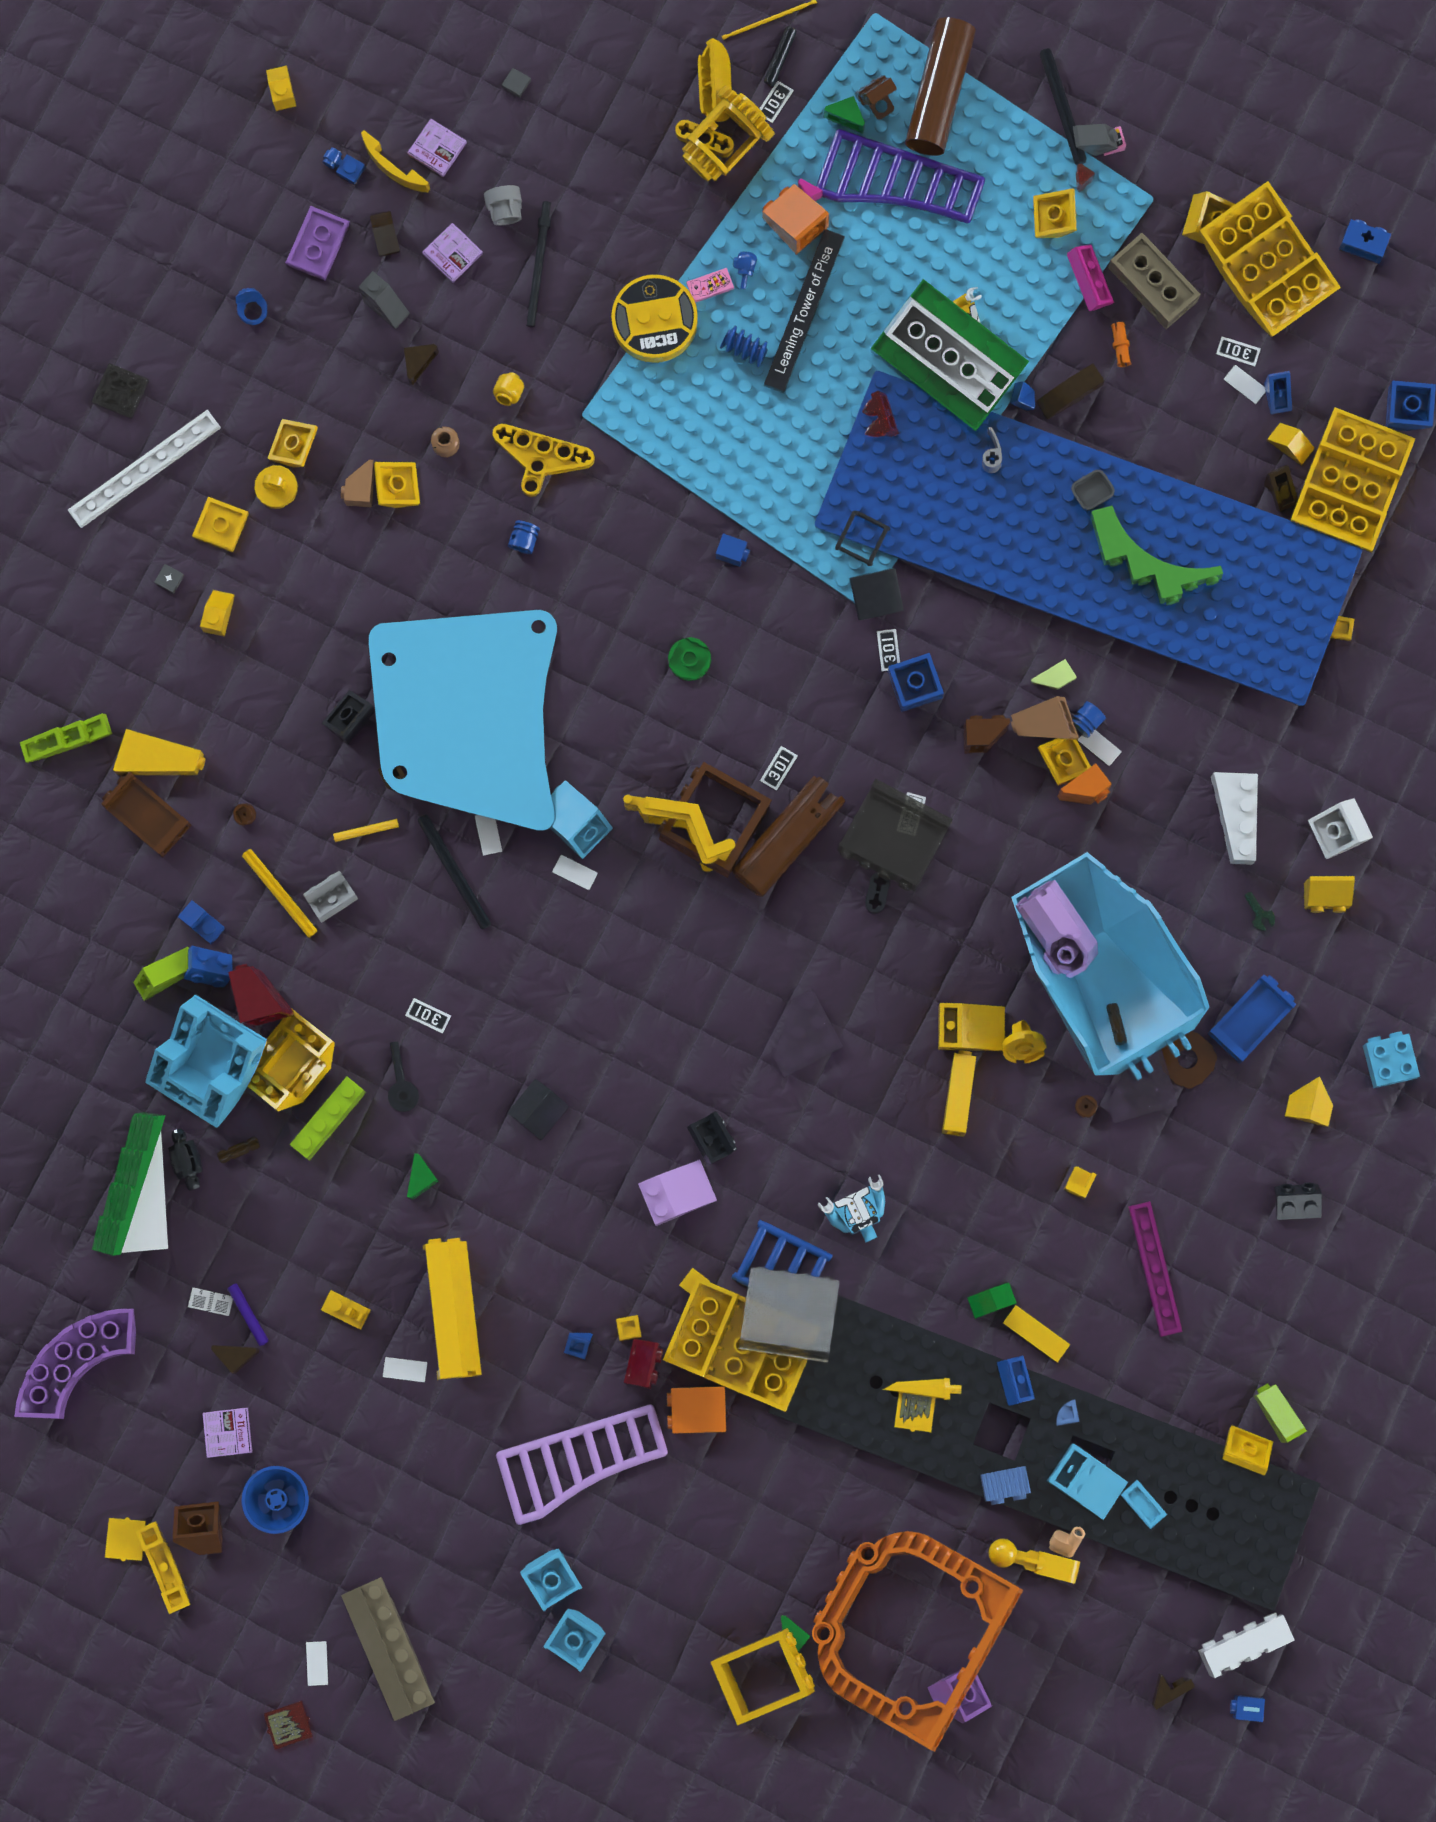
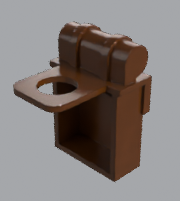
M881 75L872 80L868 85L861 87L855 92V96L862 105H869L876 119L880 120L894 111V106L888 95L897 88L891 78ZM879 100H884L887 103V109L883 113L876 110V103Z

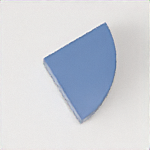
M1075 1400L1065 1403L1060 1408L1056 1418L1057 1426L1079 1422Z

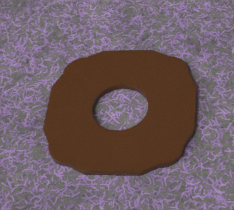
M1192 1031L1185 1034V1037L1191 1044L1192 1048L1190 1050L1194 1051L1197 1056V1063L1194 1067L1190 1069L1181 1067L1178 1063V1057H1174L1168 1046L1161 1049L1158 1057V1064L1162 1072L1176 1085L1187 1089L1201 1084L1214 1070L1217 1061V1054L1214 1052L1212 1045L1200 1034ZM1180 1039L1173 1042L1178 1048L1179 1053L1185 1050Z

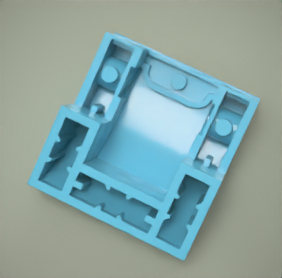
M194 995L180 1006L170 1039L155 1049L145 1083L217 1128L235 1107L249 1085L261 1059L267 1039L199 996Z

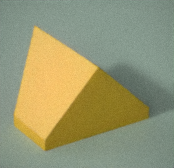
M1320 1076L1289 1095L1285 1117L1326 1127L1329 1126L1333 1104Z

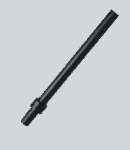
M543 201L541 217L538 218L537 227L539 228L526 324L528 327H535L547 231L551 225V219L549 218L551 202Z

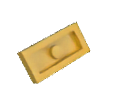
M330 1290L321 1308L322 1311L360 1330L371 1311Z

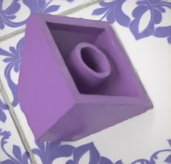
M960 1671L927 1687L933 1701L938 1700L944 1704L947 1703L959 1681L957 1680V1675ZM978 1675L954 1716V1719L961 1723L967 1722L992 1707Z

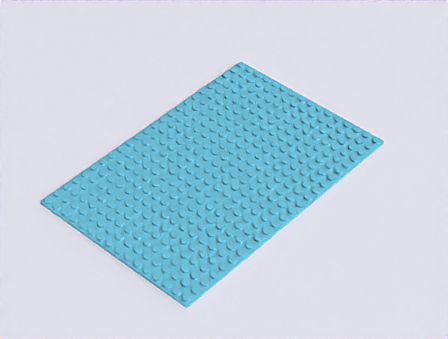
M874 13L869 18L678 281L688 289L687 281L727 268L734 290L696 303L698 325L695 337L690 346L674 359L650 363L638 360L626 352L582 413L583 418L853 603L855 602L850 583L851 577L892 568L899 558L878 551L873 560V565L867 566L866 563L840 550H835L840 537L816 528L815 521L874 372L881 371L914 383L871 349L872 345L922 279L931 284L952 302L960 296L967 294L968 289L978 287V289L973 291V296L982 295L979 300L971 301V303L975 302L980 323L1029 361L991 411L1001 415L1010 403L1015 383L1026 381L1084 299L1067 253L1074 247L1091 244L1103 273L1110 260L1115 256L1153 202V197L1086 152V162L1076 165L1067 139L966 72L944 154L931 156L908 148L905 145V140L929 48L877 13ZM885 75L886 78L892 79L897 89L888 95L894 106V111L879 120L876 119L869 105H862L857 100L855 92L871 83L872 80ZM854 96L865 122L863 134L824 118L825 107ZM879 100L876 103V110L880 113L886 111L887 103L884 100ZM842 129L983 176L985 183L972 220L968 224L935 213L900 205L835 202L823 197L816 202L829 213L827 230L845 236V239L785 392L781 393L764 386L823 233L796 255L762 218L763 207L770 200L774 202L785 187L788 186L790 188L793 184L798 186L799 179H803L814 186L817 185L836 130ZM842 139L824 189L837 192L854 145L853 142ZM862 146L845 194H859L874 149ZM882 152L868 194L881 195L895 156ZM902 159L890 196L903 197L915 163ZM922 167L911 199L924 202L935 171L934 169ZM946 173L942 174L932 204L945 207L955 176ZM963 179L953 210L965 214L975 186L974 182ZM1075 189L1077 231L1058 238H1036L1033 196ZM743 251L752 252L757 256L753 276L747 277L746 289H740L742 275H738V269L733 267L734 258L738 257V254ZM735 325L737 326L736 333L745 330V338L751 333L752 341H755L758 337L760 338L759 345H762L765 341L768 342L767 354L759 368H757V361L752 365L749 363L750 357L745 361L742 360V353L737 357L734 356V349L728 353L726 351L727 345L720 349L725 335ZM845 538L841 544V547L869 560L874 550Z

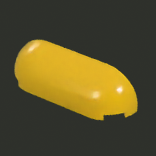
M714 38L706 42V48L702 55L699 54L700 110L706 117L721 102L717 93L725 85L732 89L729 55L723 44ZM723 111L715 122L726 121L730 116Z

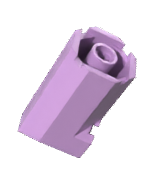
M1056 880L1048 881L1030 892L1031 895L1028 899L1026 896L1022 898L1015 907L1046 950L1043 959L1052 972L1055 974L1063 973L1066 974V977L1072 978L1085 971L1098 955V942Z

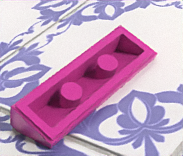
M1092 245L1074 247L1067 253V257L1088 310L1094 311L1113 304V298Z

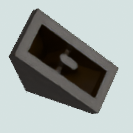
M391 211L371 215L370 220L379 257L399 253L400 249Z
M435 344L404 348L407 377L411 385H414L438 355L439 350Z
M212 1345L211 1350L232 1374H236L259 1353V1348L217 1345Z

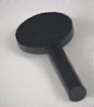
M398 1041L391 1042L390 1049L396 1083L391 1086L388 1092V1101L395 1110L407 1112L417 1105L419 1092L415 1085L405 1081Z

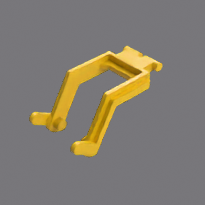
M625 795L623 798L625 809L627 811H638L644 823L661 825L664 819L666 821L669 818L677 819L673 827L687 829L690 840L696 846L703 864H711L718 858L726 861L731 851L735 848V841L733 839H727L716 844L713 843L698 804L653 797L642 798ZM700 863L701 868L704 872L713 871L712 869Z

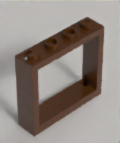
M703 762L700 768L696 766L690 778L693 780L690 785L685 784L680 793V796H682L680 802L688 803L705 775L759 806L726 861L718 858L711 864H703L696 846L671 832L677 819L669 818L668 821L664 819L658 829L661 832L659 840L728 878L769 810L772 799Z

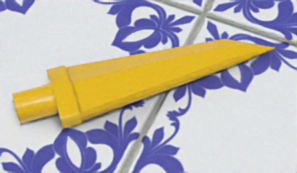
M950 1378L895 1382L883 1390L950 1400V1394H961V1385H950Z

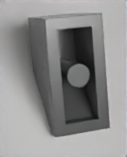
M1107 124L1073 126L1077 148L1093 156L1118 149V134L1114 128Z

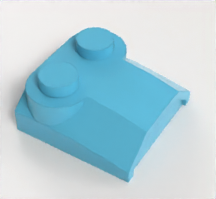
M559 1549L545 1553L527 1564L520 1572L543 1611L576 1590L582 1589L581 1584Z
M568 1608L543 1647L549 1649L581 1672L606 1633L597 1623L579 1611Z

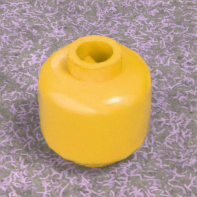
M515 373L500 375L493 389L496 401L505 406L517 403L523 392L524 383Z

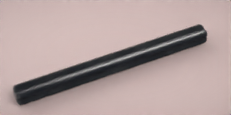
M1050 48L1043 49L1040 52V58L1074 163L1076 165L1084 164L1086 162V155L1075 144L1073 126L1076 125Z
M427 814L419 817L418 823L480 928L482 930L486 929L491 925V922Z

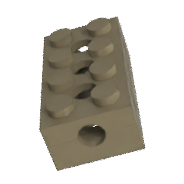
M1143 233L1110 260L1108 269L1165 329H1168L1199 300L1201 294ZM1135 264H1142L1144 267L1139 268ZM1150 279H1155L1159 283H1152ZM1169 294V295H1171L1173 298H1172V299H1168V298H1166L1164 295Z

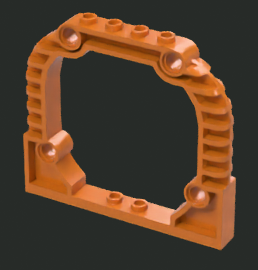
M910 1531L897 1532L881 1538L875 1544L864 1542L859 1545L856 1551L851 1552L847 1559V1563H849L847 1568L839 1573L836 1579L837 1586L834 1591L831 1590L825 1599L827 1604L823 1611L820 1610L815 1616L812 1637L819 1644L818 1659L821 1672L833 1691L932 1751H936L1023 1590L925 1534ZM868 1549H873V1558L866 1560L865 1552ZM909 1554L924 1559L960 1580L962 1594L971 1600L977 1601L982 1620L990 1624L977 1648L973 1647L968 1655L970 1661L966 1668L962 1667L958 1673L957 1680L959 1681L946 1704L937 1700L932 1703L919 1705L915 1699L907 1696L900 1697L894 1701L856 1679L845 1669L838 1652L845 1639V1631L841 1623L867 1576L883 1570L891 1556ZM972 1582H977L978 1591L970 1594L968 1591L969 1585ZM828 1628L830 1635L828 1639L822 1640L820 1636L821 1631ZM905 1703H910L912 1706V1710L908 1715H904L902 1712V1706Z

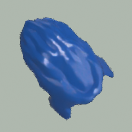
M244 288L239 291L235 298L237 314L240 319L249 325H257L263 322L267 316V302L262 297V294L255 290V288ZM256 302L261 307L262 314L257 320L246 318L244 315L246 304Z

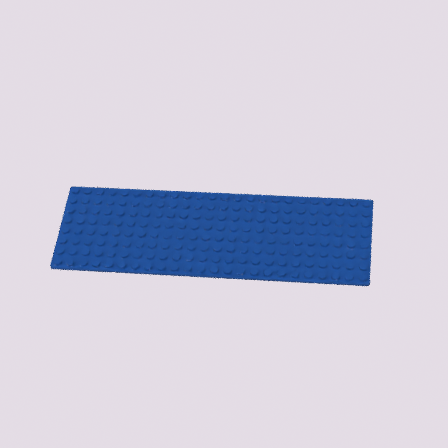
M875 371L815 521L816 528L840 537L851 513L859 511L890 527V531H887L878 550L880 552L1298 706H1304L1363 551L1362 548L1288 519L994 412H990L975 431L918 385L881 371ZM988 427H992L1001 447L1002 463L1001 468L996 473H988L982 467L985 451L995 448L991 437L987 433ZM989 458L990 464H995L994 458ZM1094 470H1101L1115 489L1114 495L1094 509L1084 511L1071 490L1072 484ZM1113 506L1125 532L1148 554L1163 562L1185 568L1221 566L1223 571L1222 578L1214 585L1207 586L1205 583L1198 585V588L1191 591L1182 589V598L1175 604H1160L1153 579L1146 585L1138 586V583L1132 585L1125 560L1118 566L1111 567L1110 564L1104 566L1090 518L1091 511ZM855 515L845 535V539L874 549L884 529Z

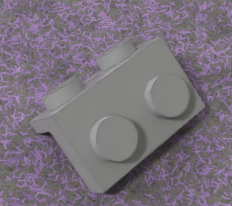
M340 871L330 875L327 879L311 887L303 894L321 923L358 900Z

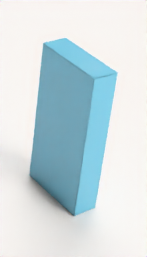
M1138 1480L1120 1494L1149 1529L1153 1528L1167 1515Z

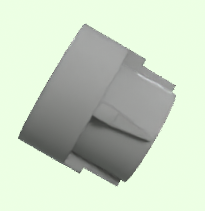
M518 186L495 187L484 193L486 208L490 211L494 225H509L522 219V199Z

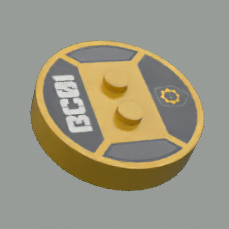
M646 275L631 281L619 292L612 307V327L617 342L630 356L644 362L659 363L674 359L690 346L697 331L698 314L694 298L684 285L664 275Z

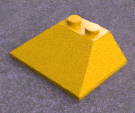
M294 1010V1016L282 1019L268 1036L259 1064L247 1086L277 1111L303 1103L328 1073L332 1065L335 1042Z

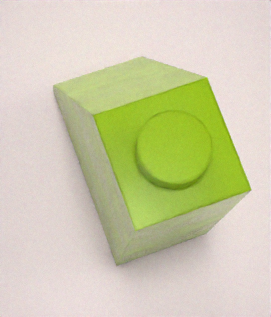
M189 947L142 968L133 983L144 1001L184 978V973L188 970Z
M1267 1383L1257 1389L1258 1394L1254 1398L1281 1443H1288L1307 1431L1276 1384L1270 1386Z

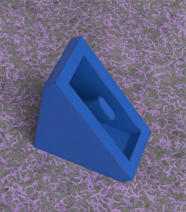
M1290 371L1269 374L1264 382L1270 413L1276 414L1292 411Z

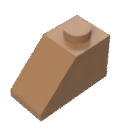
M368 460L346 479L345 486L341 487V499H344L346 506L372 507L375 476L373 460Z

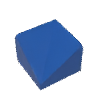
M1023 381L1015 383L1010 403L1026 411L1034 410L1035 391Z

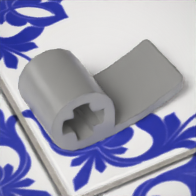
M988 427L987 433L991 437L995 448L985 451L982 467L988 473H996L1001 468L1002 463L1001 447L992 427ZM989 458H994L995 464H990Z

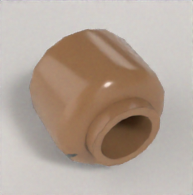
M440 427L431 436V444L437 455L450 457L457 453L460 442L454 429Z

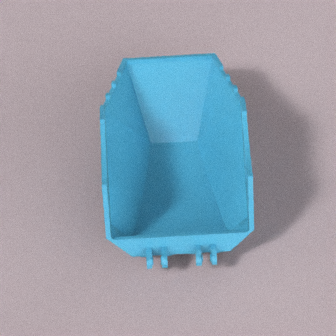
M1088 852L1011 897L1035 971L1081 1055L1095 1075H1118L1129 1068L1138 1081L1142 1076L1135 1064L1141 1061L1146 1071L1151 1073L1154 1069L1147 1059L1150 1055L1168 1046L1175 1058L1180 1056L1178 1048L1173 1044L1177 1039H1180L1187 1051L1192 1048L1185 1034L1195 1029L1210 1006L1200 977L1177 945L1162 917L1149 900H1145L1136 893L1135 889L1127 886L1117 875H1113ZM1056 880L1098 942V955L1085 971L1072 978L1066 977V974L1063 973L1055 974L1052 972L1043 959L1046 950L1015 907L1022 898L1026 896L1028 899L1031 895L1030 892L1048 881ZM1108 1004H1118L1119 1014L1121 1015L1127 1038L1126 1044H1115L1106 1008Z

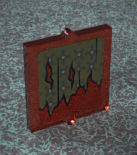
M302 1701L264 1713L268 1726L267 1733L271 1736L275 1750L313 1737L308 1722L310 1718L306 1716Z

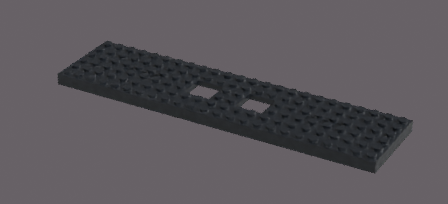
M816 1287L804 1322L820 1328L819 1334L787 1411L784 1412L771 1406L768 1413L981 1497H984L981 1474L1026 1466L1031 1493L1026 1494V1499L1013 1501V1497L1004 1498L1005 1503H1001L1002 1505L1070 1532L1074 1527H1081L1085 1531L1084 1537L1275 1611L1321 1483L1270 1463L1265 1476L1223 1460L1224 1445L1029 1369L1027 1370L1035 1399L1009 1406L997 1362L1003 1361V1359ZM873 1376H879L882 1379V1386L878 1389L870 1386L869 1382ZM950 1378V1385H961V1394H950V1400L935 1399L931 1432L918 1430L911 1432L910 1429L894 1427L898 1397H894L891 1391L883 1390L895 1382ZM1075 1400L1079 1422L1057 1426L1056 1418L1060 1408L1065 1403ZM988 1403L1030 1418L1015 1461L973 1445ZM1072 1436H1076L1114 1451L1108 1468L1128 1482L1123 1491L1138 1480L1167 1515L1153 1528L1149 1529L1119 1495L1104 1520H1102L1048 1483L1047 1480L1068 1450ZM1167 1491H1173L1176 1494V1501L1173 1504H1168L1164 1500V1495ZM1189 1499L1197 1502V1509L1194 1512H1188L1185 1508V1503ZM1211 1507L1216 1508L1219 1513L1218 1518L1214 1521L1209 1520L1206 1516L1207 1510Z

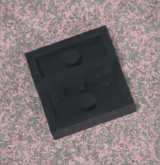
M895 568L850 578L858 620L879 617L904 610Z

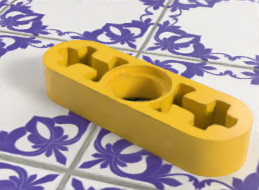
M689 120L679 121L675 127L676 137L680 141L688 143L686 138L699 124ZM688 127L690 133L686 132L685 135H682L680 129ZM709 128L706 129L703 134H708L711 140L704 145L715 155L720 157L730 156L734 151L733 140L727 135L717 131L712 132ZM714 138H717L718 144L715 143V147H712L714 144ZM724 142H727L729 148L721 150L719 144L723 145Z

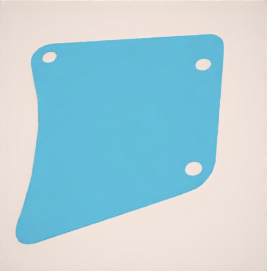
M543 610L380 623L374 626L369 634V652L380 764L383 777L393 790L420 800L534 830H546L551 827L554 822L555 811L545 765L543 724L546 677L557 634V624L551 614ZM536 620H541L546 625L545 631L540 634L533 632L531 628L532 623ZM385 653H393L396 656L395 664L392 666L384 665L382 663V656ZM396 766H404L407 769V775L404 779H396L393 776V769Z

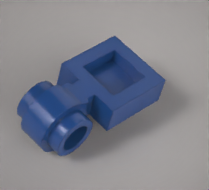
M331 147L323 156V164L331 169L338 167L336 174L355 185L365 169V164L348 154L342 160V153Z

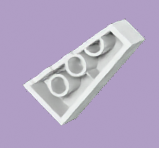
M1214 772L1211 776V781L1214 786L1221 825L1225 834L1230 864L1253 865L1256 861L1258 774Z
M1276 1612L1263 1617L1264 1622L1256 1624L1255 1621L1243 1626L1244 1630L1237 1634L1234 1630L1224 1634V1639L1215 1642V1640H1210L1202 1644L1203 1649L1198 1651L1209 1676L1216 1678L1222 1675V1670H1233L1241 1665L1240 1662L1252 1661L1260 1657L1263 1652L1269 1653L1294 1641L1284 1615H1277Z

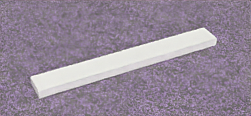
M206 410L69 508V513L80 528H83L221 429L220 425L210 412Z

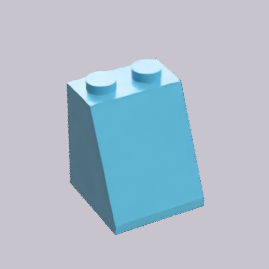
M566 780L557 786L551 794L555 814L554 822L550 829L583 859L613 827L601 811Z

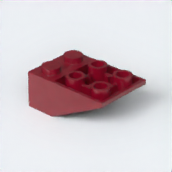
M633 1339L624 1379L625 1384L651 1389V1385H656L659 1372L655 1371L656 1363H661L663 1349L660 1348L659 1343Z

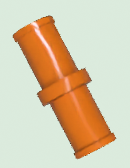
M1113 323L1111 325L1114 338L1112 345L1116 351L1117 366L1126 367L1125 363L1129 366L1131 361L1128 350L1130 342L1126 337L1125 323Z

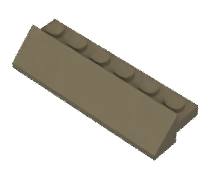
M380 1577L341 1595L394 1721L434 1704L435 1701L424 1672L383 1578Z

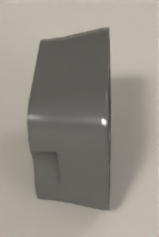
M1094 470L1075 481L1071 488L1073 495L1084 511H1090L1109 500L1115 491L1110 480L1101 470Z

